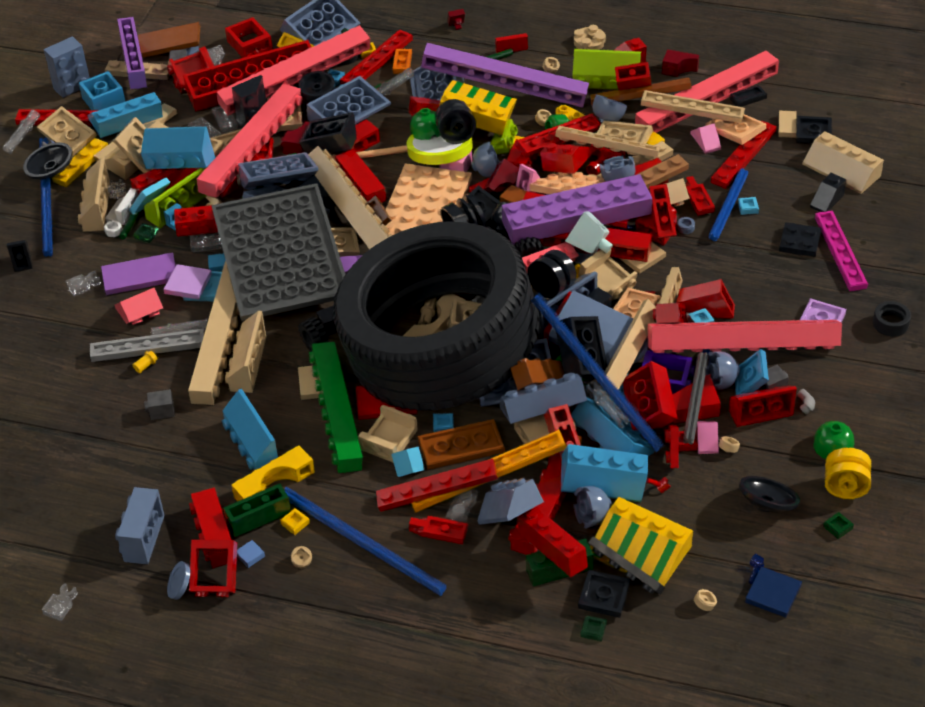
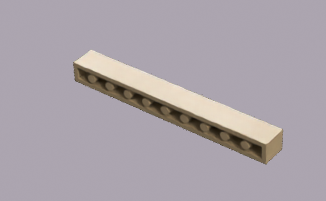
M319 146L311 151L308 155L318 166L319 170L315 176L368 248L371 249L376 244L392 236V234L388 235L390 232L384 224L381 225L382 220L376 214L373 215L375 211L367 204L368 202L364 197L359 195L358 189L354 185L351 187L352 181L338 167L339 164L331 158L332 155L326 149L322 150Z
M226 261L188 390L191 404L214 405L216 397H219V384L223 382V369L227 368V355L231 353L230 343L234 341V329L238 327V315L240 314Z

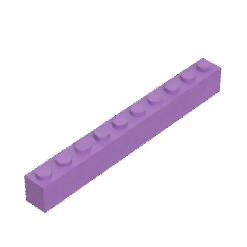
M431 43L426 45L421 68L582 108L589 85L587 82Z

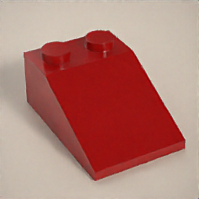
M547 144L540 152L543 171L575 174L593 154L596 147Z

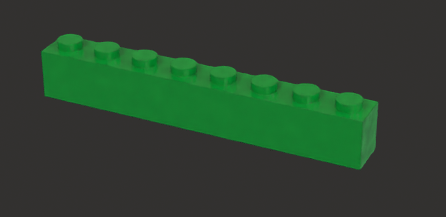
M335 342L312 344V352L308 353L309 363H313L312 376L317 379L315 380L316 392H320L318 394L319 406H323L321 414L322 420H326L325 433L330 436L328 438L329 450H333L332 464L333 466L336 465L338 473L362 471L363 456Z

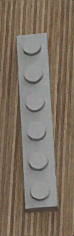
M197 329L90 343L91 362L145 355L146 351H152L157 354L201 348L204 330Z

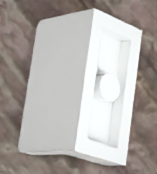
M130 188L125 197H119L105 218L107 222L115 220L119 221L121 225L126 224L132 214L129 210L138 197L136 189Z

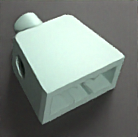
M589 211L582 214L565 240L567 243L591 254L596 253L598 249L607 254L613 246L612 243L605 239L609 234V230Z

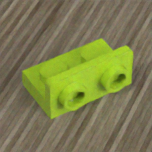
M508 119L503 135L494 133L490 145L493 146L496 154L510 152L518 132L517 126L514 125L512 119Z

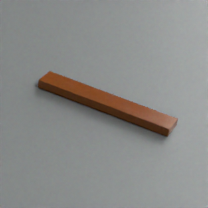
M690 78L654 83L651 86L597 93V95L619 102L642 98L644 90L665 94L688 90L692 87ZM596 94L590 95L592 106Z

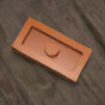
M396 49L393 74H409L412 49Z

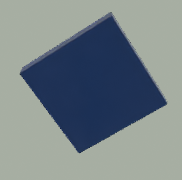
M761 567L746 596L745 602L786 618L802 586V581Z

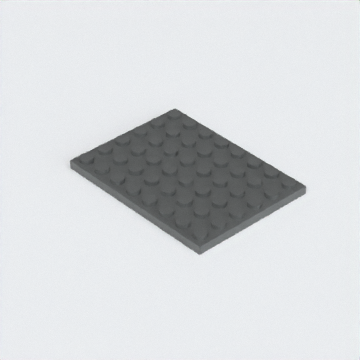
M317 183L212 205L241 321L247 320L257 311H262L263 316L334 301L335 294L345 276V272Z

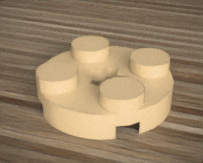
M590 25L589 27L574 31V45L576 48L600 50L604 47L606 35L601 29H598L597 25Z

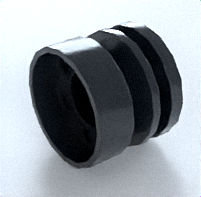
M470 194L458 198L456 204L451 202L440 209L443 222H465L486 226L483 211L475 198Z

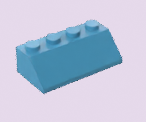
M153 92L101 109L87 116L99 137L102 138L122 131L134 117L144 124L162 118L163 114L161 101Z
M207 126L146 128L144 130L141 155L146 169L206 168L215 159Z
M239 389L223 410L224 419L222 424L226 431H230L233 443L238 444L241 456L247 458L246 462L249 469L256 470L278 458L276 443L244 391Z
M587 398V401L578 403L571 413V417L575 420V425L588 432L587 436L593 441L598 442L601 449L648 456L654 453V449L644 438L632 430L629 425L600 401Z
M572 444L567 445L562 453L561 492L575 493L579 487L595 486L602 489L611 499L621 497L627 501H642L648 475V455Z

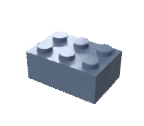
M72 36L44 49L53 89L62 98L79 91V82L90 78L82 45Z
M134 487L132 494L128 496L127 509L122 513V523L120 528H117L115 538L119 542V552L122 553L124 562L149 563L165 516L158 489Z

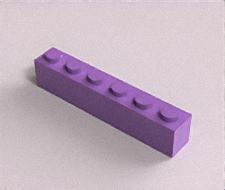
M134 18L117 19L130 89L147 87Z

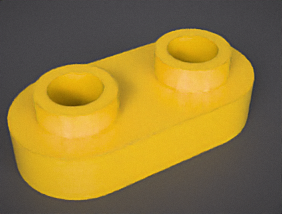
M561 105L555 110L556 114H565L570 121L585 116L583 113L567 105Z

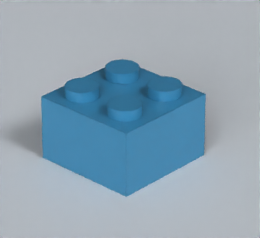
M109 71L79 82L82 99L91 110H101L125 102L123 88Z

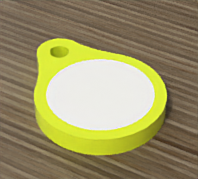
M412 134L407 140L408 156L415 162L427 165L455 162L467 156L473 148L472 137L461 144L446 142L441 136L437 137L436 135L431 136L430 140L415 139Z

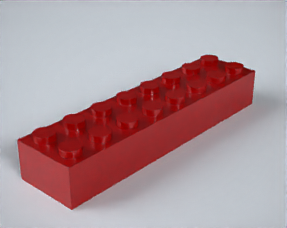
M305 40L183 74L185 89L195 112L219 105L217 91L222 88H226L252 74L263 71L265 68L291 58L293 55L306 51L308 48H312L309 41Z

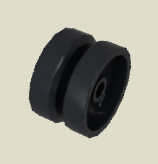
M322 71L310 72L304 75L298 84L301 89V96L303 97L302 106L305 110H307L308 103L336 89L334 78Z
M450 99L443 102L437 108L434 121L441 137L446 142L461 144L473 136L476 130V120L469 106L464 101Z
M550 250L529 265L527 273L533 289L545 298H554L562 293L563 290L568 289L576 281L577 274L572 260L560 250Z

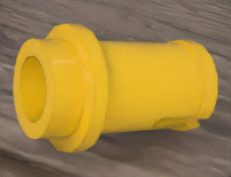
M146 351L143 357L132 364L136 372L140 374L151 364L154 365L156 363L157 356L154 352Z

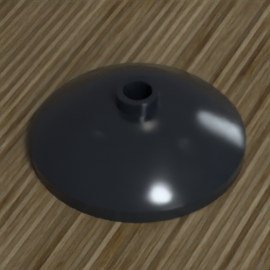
M56 142L44 145L32 152L25 160L24 172L29 178L36 180L55 177L69 166L73 158V151L66 143Z
M746 476L739 482V489L743 496L763 512H786L799 506V495L780 482L759 476Z

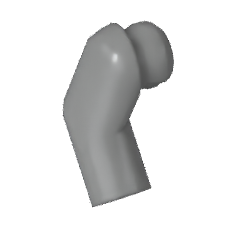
M801 389L797 393V396L804 402L800 409L805 414H808L811 410H814L815 400L805 389Z

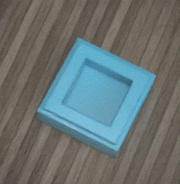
M756 197L738 198L741 215L759 213Z

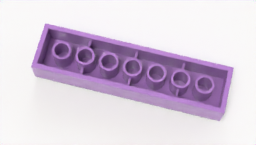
M638 174L502 205V222L512 244L515 245L516 242L520 243L522 238L526 240V237L530 239L532 237L543 239L571 232L582 214L586 211L592 213L603 225L649 215L652 212L653 198L641 175Z

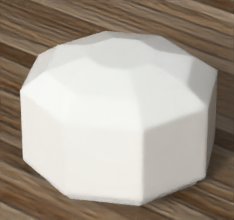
M111 220L105 224L104 231L107 236L116 237L121 233L122 225L119 221Z

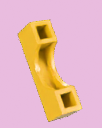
M297 446L233 483L231 486L234 498L238 502L265 490L268 485L281 479L300 482L315 473L313 459L300 446Z

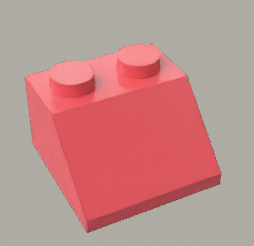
M155 288L114 305L125 323L131 322L132 325L143 321L142 317L149 315V318L160 314L159 310L163 308Z

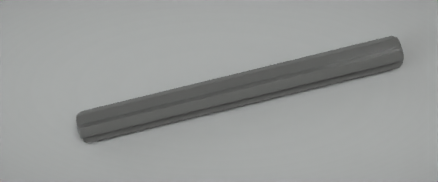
M700 352L697 357L683 436L685 444H693L695 439L709 356L703 352Z

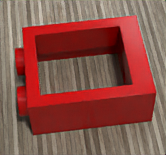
M253 17L225 28L227 42L242 58L273 49L271 36ZM253 32L258 36L246 42H242L239 39Z
M191 540L189 591L195 593L196 597H208V593H216V597H229V593H235L236 541ZM199 550L228 551L226 586H197Z

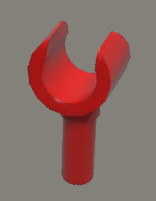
M647 477L646 483L656 486L661 493L671 488L667 483L668 479L666 477L659 481Z

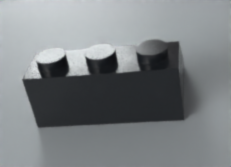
M262 75L232 87L239 129H242L266 103Z
M350 112L310 121L299 141L304 152L309 154L317 146L322 150L326 149L330 154L351 150L357 139L354 113Z
M579 316L562 319L560 322L562 324L565 323V328L569 329V333L572 332V337L576 336L577 343L580 342V346L583 345V350L586 349L588 351L586 354L589 353L590 357H592L591 360L594 359V363L597 362V367L601 366L600 368L602 369L600 371L604 370L603 372H605L608 366L598 316ZM556 332L564 375L575 373L581 379L593 377L591 372L588 371L577 355L574 354Z

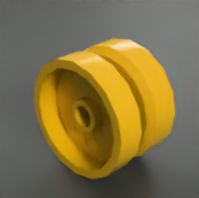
M841 448L834 450L827 456L825 488L830 494L842 499H855L869 492L871 489V459L868 454L855 448Z

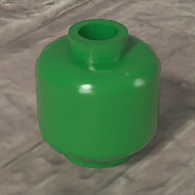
M565 114L550 115L545 122V130L570 120Z

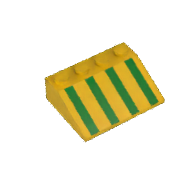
M452 80L443 93L440 105L450 99L464 101L469 106L476 120V128L503 135L517 99Z
M618 497L607 512L595 538L665 586L692 547L693 530ZM593 553V558L612 566L608 563L610 559L605 555L600 558ZM620 567V571L624 573L627 572L626 570Z

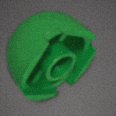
M423 108L412 117L410 133L411 135L413 134L415 139L430 140L431 136H441L434 121L435 111Z
M840 421L825 422L817 429L814 435L813 448L819 456L826 459L834 450L854 448V434L845 423Z

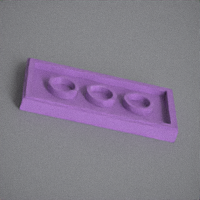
M173 253L101 266L106 295L167 284L176 267Z

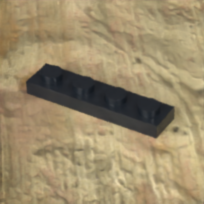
M594 536L588 542L593 547V553L600 558L605 555L610 559L608 562L617 570L620 567L626 570L625 575L634 582L637 579L643 582L642 587L651 594L655 591L661 595L665 587Z

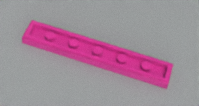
M834 212L815 213V220L821 228L823 237L848 290L867 289L868 283Z

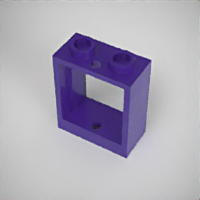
M650 350L646 351L642 366L653 361L667 369L684 372L681 381L669 379L672 394L691 384L692 380H689V378L694 376L695 366H692V357L654 353Z

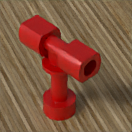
M606 147L596 148L593 155L598 156V159L587 165L586 172L589 175H598L601 172L600 164H603L605 160L612 157L623 156L625 159V151L615 152Z

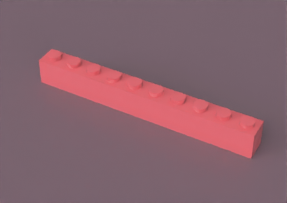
M360 25L351 28L340 35H336L334 38L323 41L321 44L295 54L291 58L280 61L278 64L265 68L263 71L252 74L226 88H222L217 91L218 104L229 116L235 113L232 87L262 75L265 96L267 98L273 95L282 84L293 86L310 72L327 70L369 50L370 37Z
M764 51L691 86V89L675 94V96L718 103L729 98L731 93L747 89L777 74L779 60L769 52ZM648 107L636 113L635 124L651 125L653 131L657 133L692 115Z
M286 84L281 85L197 178L198 193L217 198L224 192L225 188L239 174L238 163L250 162L263 145L269 141L271 136L277 132L278 128L285 123L286 119L293 114L294 110L301 105L303 97L301 96L300 88Z
M838 320L648 324L647 346L654 353H664L665 350L681 353L684 352V349H691L692 352H703V349H710V351L716 352L729 348L730 351H741V348H748L750 351H758L760 348L778 350V347H785L787 350H796L797 347L816 349V346H823L824 349H834V346H841L842 323Z

